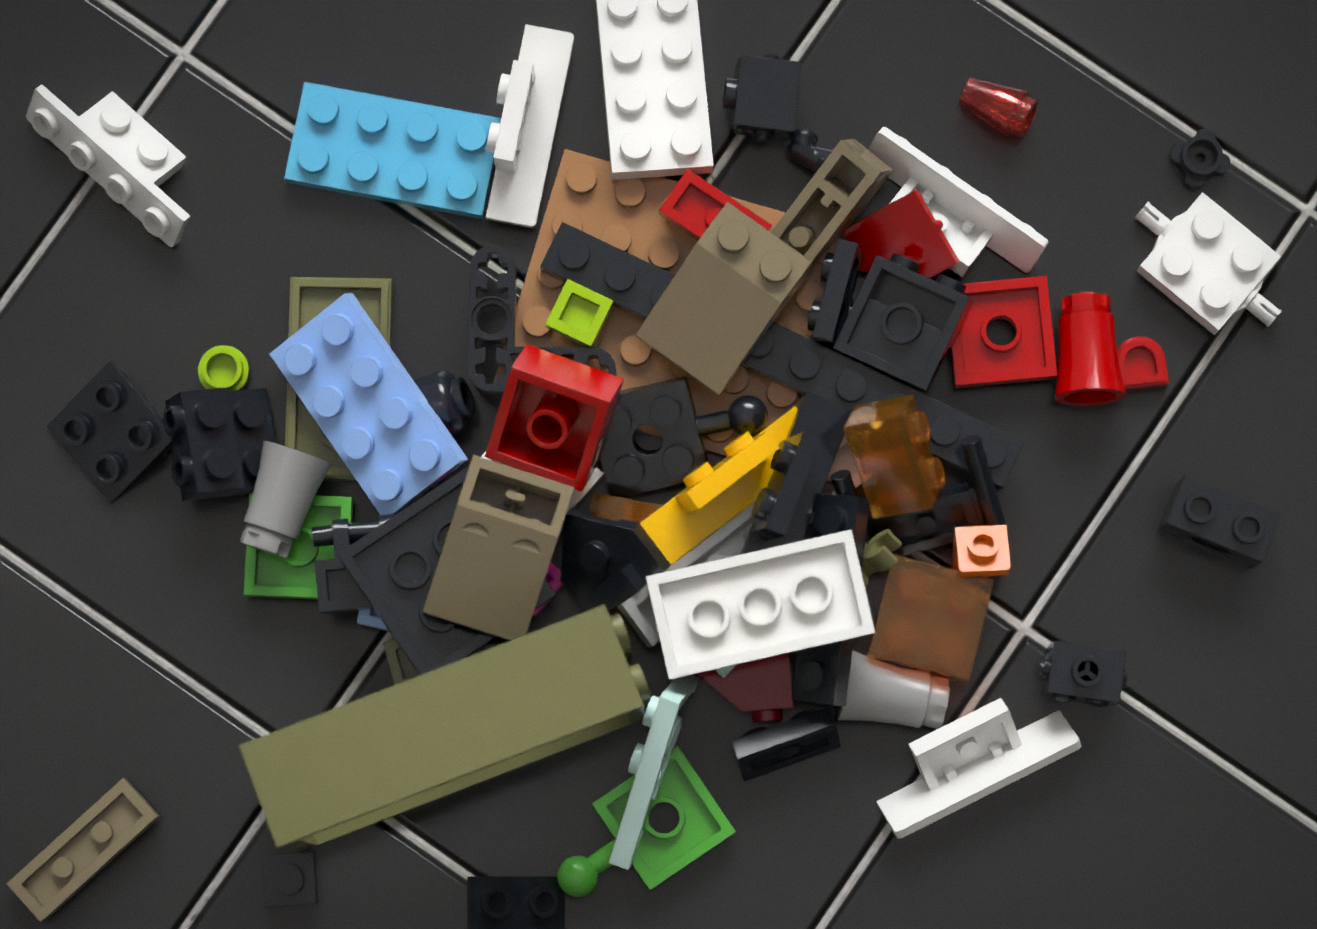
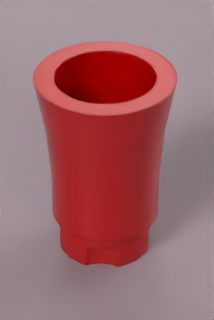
M1081 292L1061 298L1062 316L1058 319L1059 364L1054 400L1065 405L1092 406L1114 403L1124 399L1126 392L1119 366L1115 317L1111 314L1110 296L1094 292Z

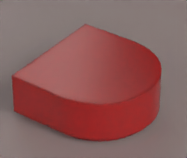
M1137 336L1126 340L1117 349L1125 391L1164 387L1169 384L1165 354L1157 342L1148 337Z

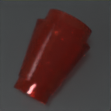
M971 77L962 91L959 105L968 108L970 112L1006 137L1014 134L1022 138L1035 116L1038 100L1029 97V91Z

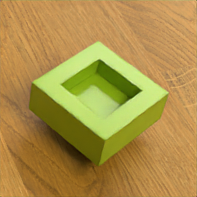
M567 279L545 323V327L585 347H593L614 305V301Z

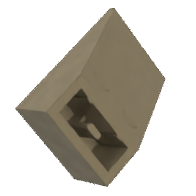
M473 455L422 613L508 641L526 635L574 487Z

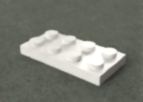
M595 0L612 180L683 175L687 169L695 174L713 173L714 165L697 0Z
M852 530L646 576L669 679L875 633Z

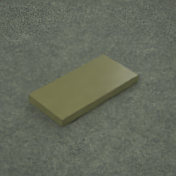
M290 277L288 338L344 293H353L391 348L392 279ZM287 380L285 446L332 464L323 481H357Z

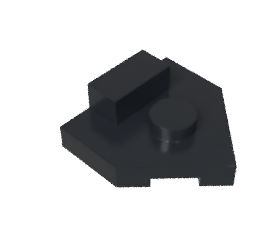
M571 508L566 512L561 582L584 612L605 605L609 612L638 592L647 583L646 576L662 573L671 565L640 523L624 519L614 521L592 516V513L576 508Z

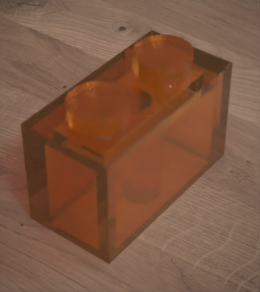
M913 394L855 405L843 428L866 497L870 499V509L873 518L877 519L932 509L941 488L945 485V473L941 460L938 457L933 458L928 443L930 440L929 421L923 411H918Z

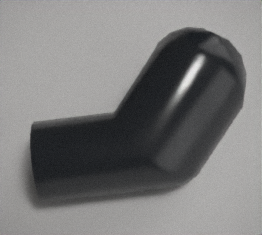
M795 129L790 137L791 145H787V152L792 161L815 172L818 171L833 151L816 147L818 136L809 129Z

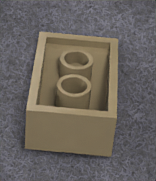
M727 202L698 240L636 333V337L717 396H720L807 278L812 262Z

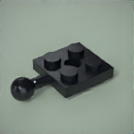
M687 376L621 390L600 454L610 499L684 484L682 480L687 475L708 462L702 436L731 429L740 435L747 431L751 436L756 435L765 428L768 422L766 405L755 396L744 395L735 399L728 410L697 416ZM643 425L656 427L662 434V445L656 450L641 448L636 443L635 430Z

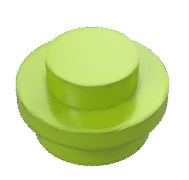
M220 345L209 349L202 356L198 365V376L205 389L228 388V391H239L246 385L249 378L250 369L247 359L238 349L232 346Z

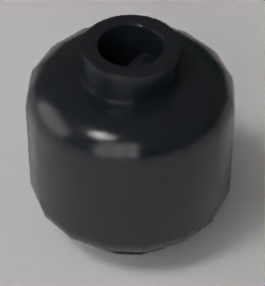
M441 370L413 380L452 436L462 433L468 428L470 416L475 415V403L472 392L464 378H456L449 371Z

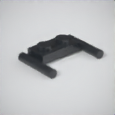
M969 435L960 441L973 483L972 487H969L968 482L869 508L865 542L868 544L875 535L889 529L902 542L901 547L891 552L897 558L953 543L955 527L1006 525L981 437L979 435ZM839 470L830 476L836 495L858 497L849 470Z

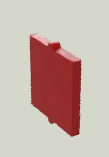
M917 189L853 223L843 232L847 241L859 244L863 254L859 270L862 272L866 271L867 274L876 255L890 260L892 254L895 253L910 259L920 265L918 274L927 278L941 273L960 261L941 230L943 222L935 220Z

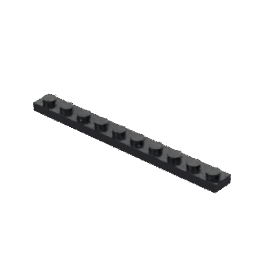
M564 222L561 223L540 266V271L565 283L567 279L613 300V306L643 320H646L675 276ZM773 322L742 364V367L802 396L804 392L808 391L846 408L852 413L851 419L968 475L970 473L960 441L969 435H979L995 487L1000 490L1003 488L1025 442Z

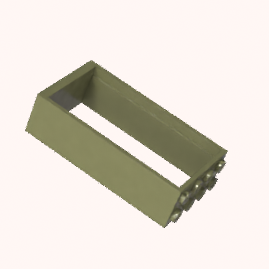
M602 605L239 745L276 847L297 853L304 852L642 721L645 715L644 707L648 706L650 701V691L639 663L628 666L626 659L632 657L631 642L620 614L618 613L610 617L606 606Z

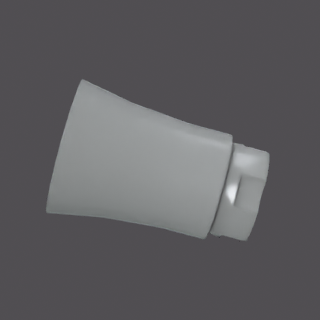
M263 441L259 471L252 498L243 521L247 525L242 533L240 543L287 559L291 551L292 539L298 540L313 499L332 464L304 452L273 442Z
M852 650L846 706L836 705L835 718L836 720L893 723L920 728L923 725L939 729L942 727L948 707L949 679L932 677L929 672L890 664Z

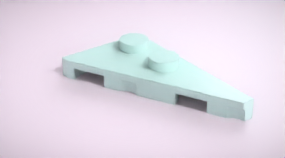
M688 675L673 679L660 697L653 695L649 701L643 725L650 727L645 745L637 744L629 764L628 773L636 776L610 857V864L627 870L631 867L643 835L642 828L651 799H656L682 728L683 719L677 716L678 711L691 693L695 692L699 681L697 676Z

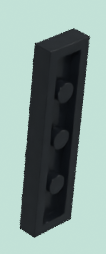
M816 493L811 539L852 530L861 572L870 499ZM854 638L798 650L791 700L846 706Z

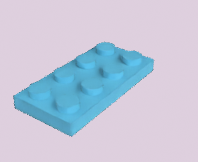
M304 82L284 179L286 183L483 219L494 168V153L486 152L491 123H500L501 118Z

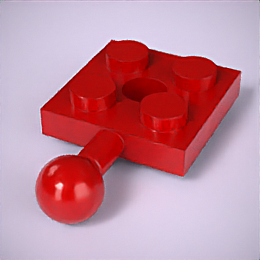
M1047 276L965 283L964 285L967 288L964 295L969 296L973 303L951 348L955 389L1056 379L1058 375ZM996 319L1009 321L1015 329L1016 335L1014 340L1002 346L992 343L986 334L988 324Z

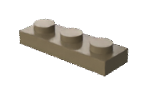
M122 778L6 884L40 922H45L159 819L160 816L126 778Z

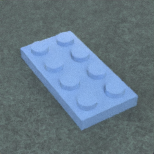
M344 293L269 353L380 515L398 514L468 460L353 293Z

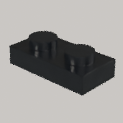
M838 239L834 253L827 252L825 255L820 276L821 282L826 283L822 301L815 300L813 302L807 324V329L813 331L812 337L814 341L833 351H836L833 347L847 318L863 258L858 243Z
M829 706L820 710L809 709L801 711L787 722L770 728L758 727L751 729L740 739L731 741L744 781L841 747L836 723Z

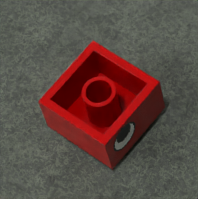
M526 344L511 366L485 457L574 487L575 490L582 492L597 467L624 378Z

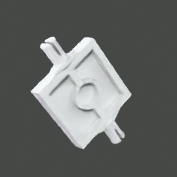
M1202 192L1185 213L1175 217L1172 221L1152 206L1149 201L1136 215V220H1139L1158 236L1152 252L1136 271L1213 335L1221 329L1231 316L1241 312L1244 308L1262 321L1266 327H1269L1282 310H1279L1258 293L1264 276L1281 256Z

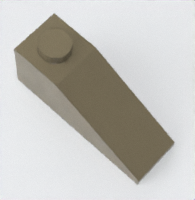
M856 139L840 140L771 233L812 262V268L864 210L893 172V169Z

